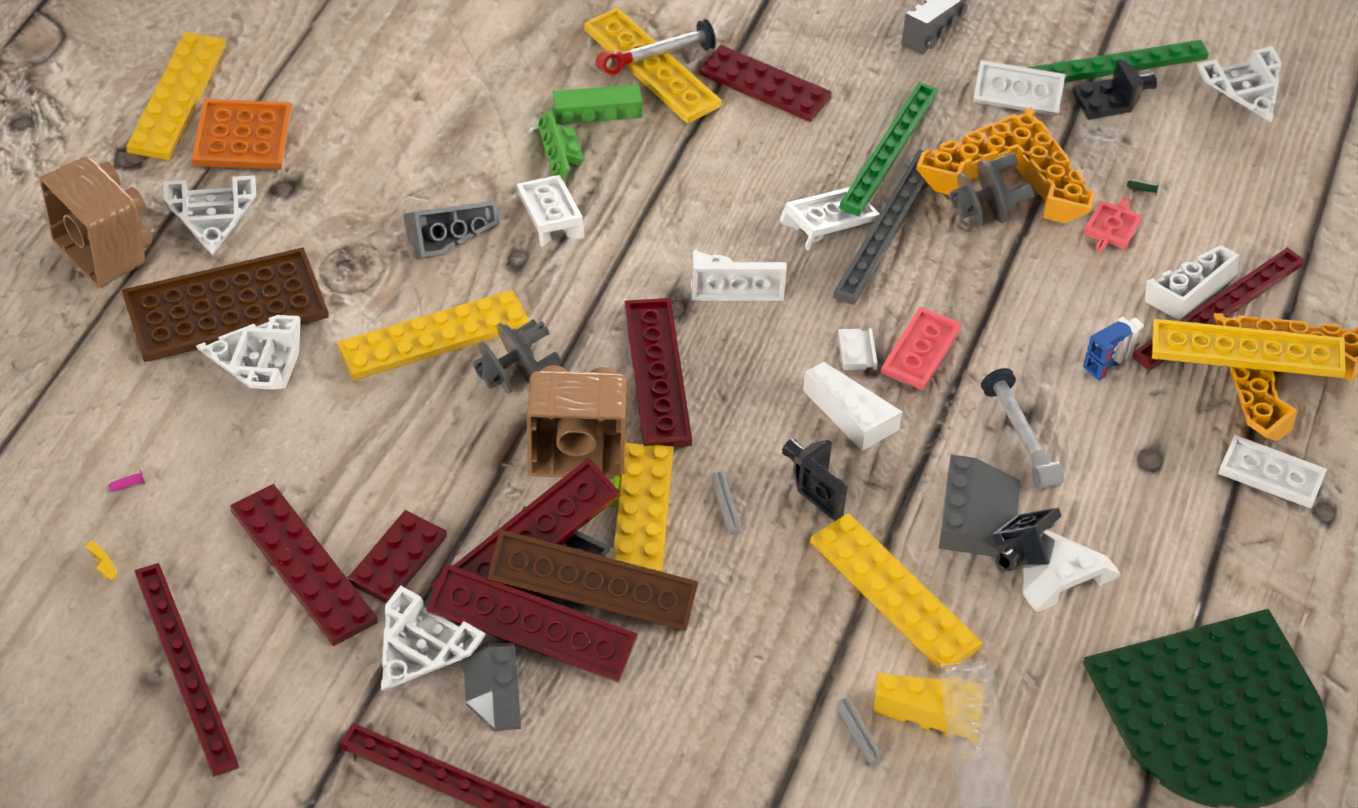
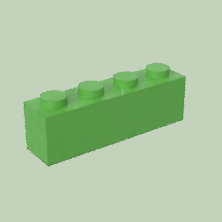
M639 84L553 91V111L557 125L642 118L643 101Z

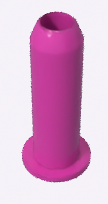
M139 470L140 473L111 482L108 485L110 491L115 492L141 482L145 484L141 470Z

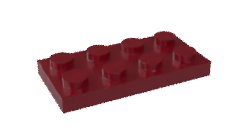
M404 510L348 576V580L354 587L387 603L400 586L406 587L441 545L447 537V530Z

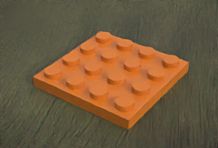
M204 99L192 155V166L282 170L292 103Z

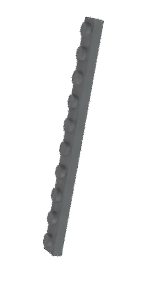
M918 150L835 289L833 298L855 306L927 183L916 170L921 153L924 150Z

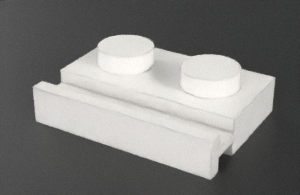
M868 328V331H862V329H838V342L843 370H866V367H873V370H876L877 357L872 328Z

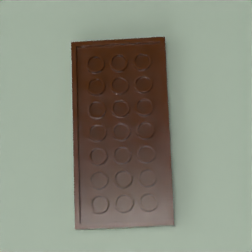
M304 247L122 289L125 305L144 362L197 350L196 345L204 342L206 345L219 341L218 337L252 324L259 326L270 322L269 318L276 315L299 316L300 325L329 318L328 309Z

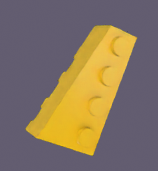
M877 673L873 712L905 723L909 720L918 723L921 728L929 730L931 727L945 732L946 736L952 738L959 736L968 739V743L977 745L981 729L982 684Z

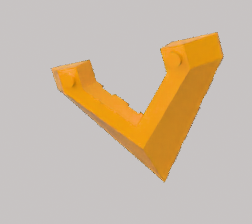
M1032 107L1025 109L1023 114L1018 116L1013 114L995 124L991 123L967 133L963 139L958 141L950 140L939 145V149L931 152L930 150L922 152L916 170L934 191L950 195L951 191L958 188V174L964 173L969 180L979 177L977 171V162L983 159L989 162L1014 153L1018 161V165L1014 167L1046 202L1043 218L1067 223L1090 213L1095 199L1094 192L1091 189L1088 190L1085 186V180L1078 170L1072 168L1070 159L1057 141L1050 136L1049 130L1042 121L1037 120Z
M1214 313L1213 317L1216 325L1344 338L1346 371L1344 378L1351 382L1358 376V327H1355V330L1341 329V325L1322 323V327L1310 326L1308 322L1271 318L1258 319V317L1240 315L1237 318H1225L1223 314ZM1229 367L1247 425L1266 438L1277 442L1292 431L1297 410L1278 398L1274 384V371Z

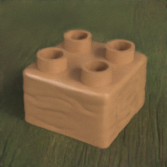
M85 156L39 178L53 242L97 288L100 289L145 262L144 248L152 243L147 228L139 220L138 216L146 212L145 202L136 188L130 187L123 190L120 187V178L111 163L106 161L99 165L91 157Z
M557 365L547 366L541 371L531 374L527 409V465L530 476L564 477L589 457L608 479H613L616 475L622 477L625 468L627 380L624 375L617 374L615 370L608 367H598L591 372H568L565 368Z

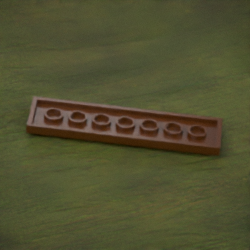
M501 529L487 576L488 580L684 632L687 630L699 582Z

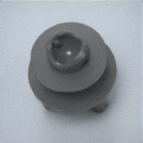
M1014 153L989 162L983 159L977 162V171L982 190L975 192L971 182L964 173L958 174V188L950 192V199L953 208L959 211L961 218L970 216L977 227L982 226L983 215L979 202L987 200L996 219L1000 223H1005L1009 217V208L1015 207L1016 203L1034 197L1030 184L1021 187V184L1018 183L1006 188L1000 177V171L1018 165Z
M532 319L518 329H511L507 324H497L498 334L508 353L497 359L489 346L484 341L478 343V348L482 357L473 362V367L479 378L485 380L489 389L500 385L507 394H511L513 388L504 369L515 364L529 383L532 373L541 371L547 366H559L562 364V360L557 352H553L538 362L534 359L531 352L532 344L548 336L550 332L543 321L537 324Z

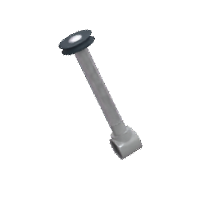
M1008 368L992 371L982 380L981 388L986 396H998L1033 462L1031 475L1034 485L1037 489H1044L1063 484L1064 473L1061 464L1057 460L1052 461L1050 457H1046L1010 390L1016 382L1013 371Z

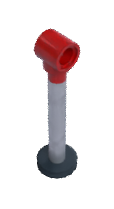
M704 19L703 22L700 20L697 22V31L622 53L619 50L613 52L602 51L597 55L595 64L600 71L616 75L624 69L626 64L700 44L705 51H709V49L716 47L714 29L707 19ZM611 58L612 63L607 67L606 63Z

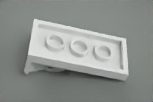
M560 175L517 184V192L538 231L540 247H544L551 241V231L563 229L567 237L579 239L585 237L583 217Z
M849 188L786 203L780 223L797 231L804 230L809 235L805 243V249L809 250L811 244L821 240L825 234L877 221L880 213L870 203L867 204L860 217L839 209L841 200L849 190Z
M694 250L693 277L691 281L692 301H784L787 272L786 262H733L726 256L708 255Z

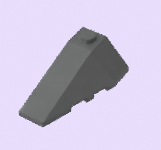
M496 201L403 214L407 238L419 258L444 254L449 249L500 223Z

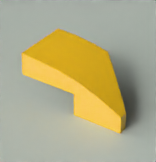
M91 540L87 544L86 549L100 563L96 569L104 579L109 578L112 581L117 576L115 565L106 552L94 540Z

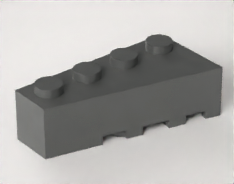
M924 0L923 6L918 4L914 7V12H906L901 45L921 55L928 49H932L935 42L945 35L947 29L950 26L953 27L960 16L965 15L968 9L967 0Z

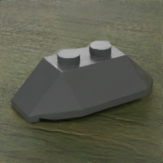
M503 640L488 641L474 650L471 656L463 659L466 705L482 720L487 722L494 731L521 729L515 644Z

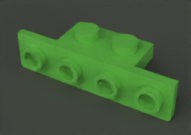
M548 108L544 115L539 118L538 128L553 176L560 175L563 180L570 171L568 163L580 166L584 158L575 130L570 127L557 125L552 109Z

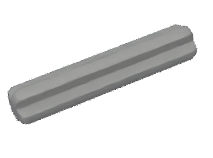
M723 472L713 473L711 481L727 530L730 534L739 533L741 531V523L725 474Z
M847 697L840 699L837 702V709L869 764L876 765L880 763L883 755L851 700Z

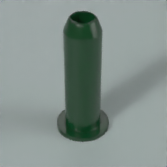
M1128 180L1127 187L1156 193L1155 196H1157L1159 183L1156 185Z

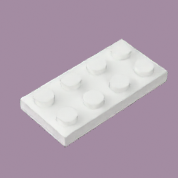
M981 60L973 102L1022 111L1032 107L1035 113L1058 116L1065 74Z
M1234 435L1218 474L1311 509L1327 469Z

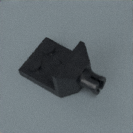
M1117 59L1112 79L1074 85L1072 93L1087 119H1098L1132 112L1140 100L1143 90L1157 88V78L1154 72L1140 75L1136 68L1122 59Z
M791 438L783 446L782 454L794 463L793 474L797 491L834 521L844 516L848 486L828 471L832 442L825 440L803 447L796 439Z
M1059 507L1015 515L992 534L998 551V555L995 558L998 569L1007 572L1048 565L1050 563L1041 537L1044 535L1043 532L1054 527V523L1062 517Z

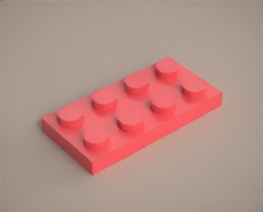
M919 307L883 364L881 374L924 391L959 334L962 323Z

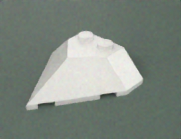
M1273 46L1254 50L1250 60L1244 63L1221 68L1217 59L1197 64L1196 67L1208 85L1269 122H1272L1279 83V72L1282 65Z
M255 175L232 177V188L188 190L186 180L163 181L164 203L206 249L214 255L256 198Z
M276 315L269 318L270 322L255 326V324L218 337L219 341L206 345L204 342L196 345V347L249 388L271 390L286 388L299 355L300 317Z
M1045 530L1041 538L1050 563L1048 565L1023 568V596L1037 613L1058 604L1061 591L1092 578L1100 586L1119 578L1121 573L1106 555Z
M400 586L385 605L386 621L381 691L471 656L486 636L485 633L466 622H463L458 627L442 617L428 613L426 611L427 608L424 607L422 597Z

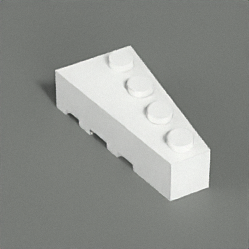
M1220 245L1198 256L1194 262L1187 261L1173 272L1170 270L1164 272L1161 278L1157 280L1152 278L1146 281L1145 302L1175 319L1181 320L1203 305L1237 276L1240 255Z
M823 362L805 372L803 391L861 451L899 431L902 417L901 410L830 365Z

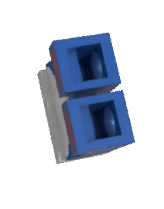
M1121 317L1117 322L1091 335L1083 367L1099 381L1106 377L1107 370L1111 366H1118L1123 360L1126 362L1131 360L1133 351L1139 346L1137 337L1139 333L1143 332L1144 325L1137 318L1128 321Z

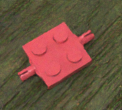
M1123 197L1119 205L1100 201L1084 230V235L1099 240L1095 246L1097 251L1100 249V252H1103L1107 244L1126 250L1142 220V215L1128 209L1131 203L1129 198L1126 201L1127 197Z

